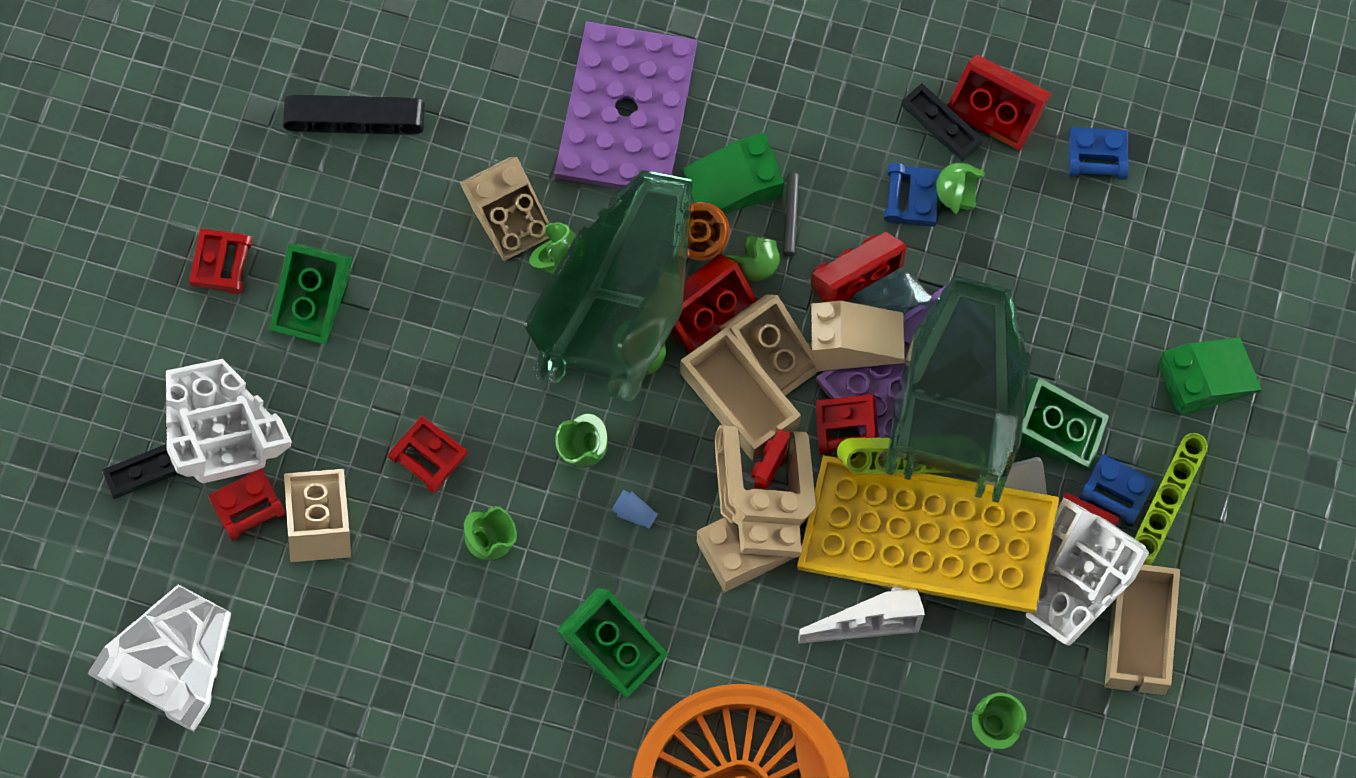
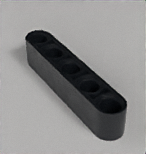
M289 95L284 99L283 127L293 132L417 135L424 130L425 103L421 99L405 97Z

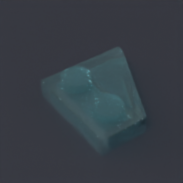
M903 267L854 294L857 304L907 313V307L924 305L925 309L934 307L933 298Z

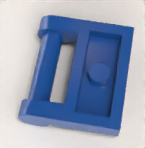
M1070 127L1069 176L1095 174L1117 176L1118 179H1127L1128 130ZM1079 159L1117 161V164L1080 162Z
M900 163L889 164L888 208L884 212V220L892 223L935 227L938 203L936 181L940 175V170L908 167ZM902 179H910L907 211L899 209Z
M1102 454L1079 499L1086 502L1089 501L1125 519L1124 523L1133 526L1156 480ZM1095 486L1132 504V508L1130 509L1094 491Z

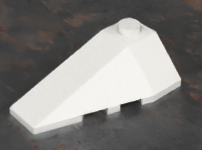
M894 587L891 591L884 592L801 628L798 642L800 644L919 632L925 615L919 593L916 589L905 590Z

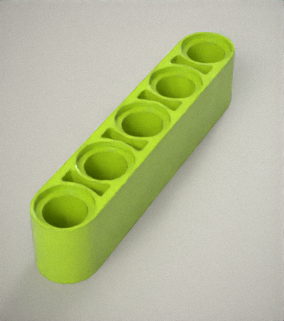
M1189 433L1182 439L1134 538L1145 545L1150 551V555L1147 556L1143 563L1144 565H1151L1154 562L1207 452V441L1198 433ZM1192 446L1196 448L1198 454H1190L1185 447ZM1181 471L1186 475L1187 479H1178L1173 472ZM1169 496L1174 500L1175 504L1168 505L1163 502L1161 497ZM1157 521L1162 525L1163 529L1155 530L1150 526L1149 522Z
M964 437L910 438L907 457L915 451L910 459L903 455L891 453L893 438H848L842 441L837 449L839 460L851 472L856 474L972 473L979 470L985 460L983 452L971 440ZM943 451L942 455L935 459L936 455ZM971 451L969 456L963 459V456L967 452ZM859 452L856 458L850 460L854 453ZM887 452L884 458L878 460L882 453Z

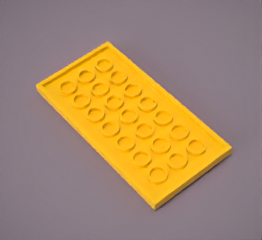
M823 455L815 488L816 508L808 517L802 543V553L797 564L798 570L892 588L916 589L919 593L1036 614L1059 505V497L926 473L856 474L851 472L839 458Z

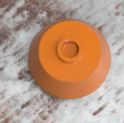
M705 202L693 203L687 207L684 255L699 261L714 258L727 245L730 235L729 222L725 214L715 205ZM675 222L673 225V238L675 233Z

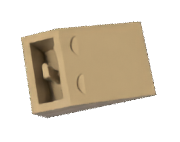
M509 157L460 182L473 211L503 261L550 238L545 230V226L549 224V221L518 157Z

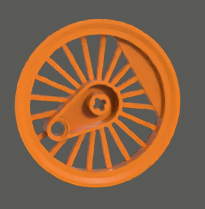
M730 684L708 688L696 692L672 706L657 720L644 738L632 773V778H658L652 777L657 761L660 760L693 776L692 778H785L799 771L800 778H849L846 760L837 740L826 724L812 710L780 691L750 684ZM729 710H749L742 760H737ZM722 712L730 762L727 763L703 718L704 716ZM756 712L775 717L754 761H748ZM696 721L720 766L714 765L681 730ZM783 721L791 726L793 738L761 768L759 764ZM674 737L709 771L703 772L663 752V750ZM794 748L797 762L768 776L767 773Z

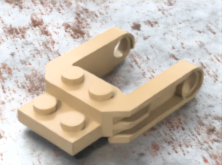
M720 425L717 428L715 453L721 514L731 524L736 523L739 527L741 553L799 557L802 553L800 526L816 508L810 444L806 432H789V460L786 463L788 492L763 489L745 490L743 486L738 429L736 426Z

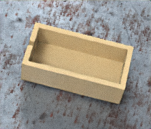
M728 327L681 360L680 374L722 425L737 427L740 447L752 461L763 454L769 438L774 439L779 429L789 433L799 428L801 414Z
M1143 564L1134 581L1112 602L1105 688L1132 691L1135 686H1138V692L1164 696L1167 694L1172 683L1180 569Z

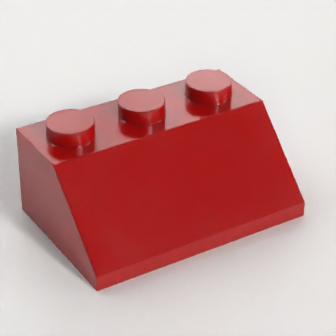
M975 55L967 63L947 106L964 122L1020 151L1039 121L1052 93L979 55Z
M887 232L879 236L872 235L865 239L860 247L854 250L849 248L843 251L835 261L829 264L824 262L813 270L810 285L822 302H848L901 272L907 246Z
M719 254L681 283L679 313L668 332L688 354L721 332L720 326L757 301L737 262ZM669 293L660 300L668 302Z

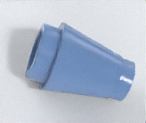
M623 490L612 508V511L617 513L616 517L645 526L648 529L658 515L633 491L629 493Z

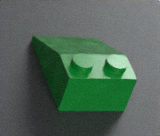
M765 132L738 140L682 168L694 203L705 202L713 204L724 214L783 196L784 180Z
M299 243L288 244L269 330L326 344L347 286L353 257Z
M1240 337L1189 343L1163 351L1158 362L1178 416L1251 395L1262 390Z
M1038 377L1020 382L1009 412L1007 438L1030 450L1089 470L1092 468L1109 416Z
M597 588L556 630L579 656L625 698H628L669 655L614 595L606 589Z

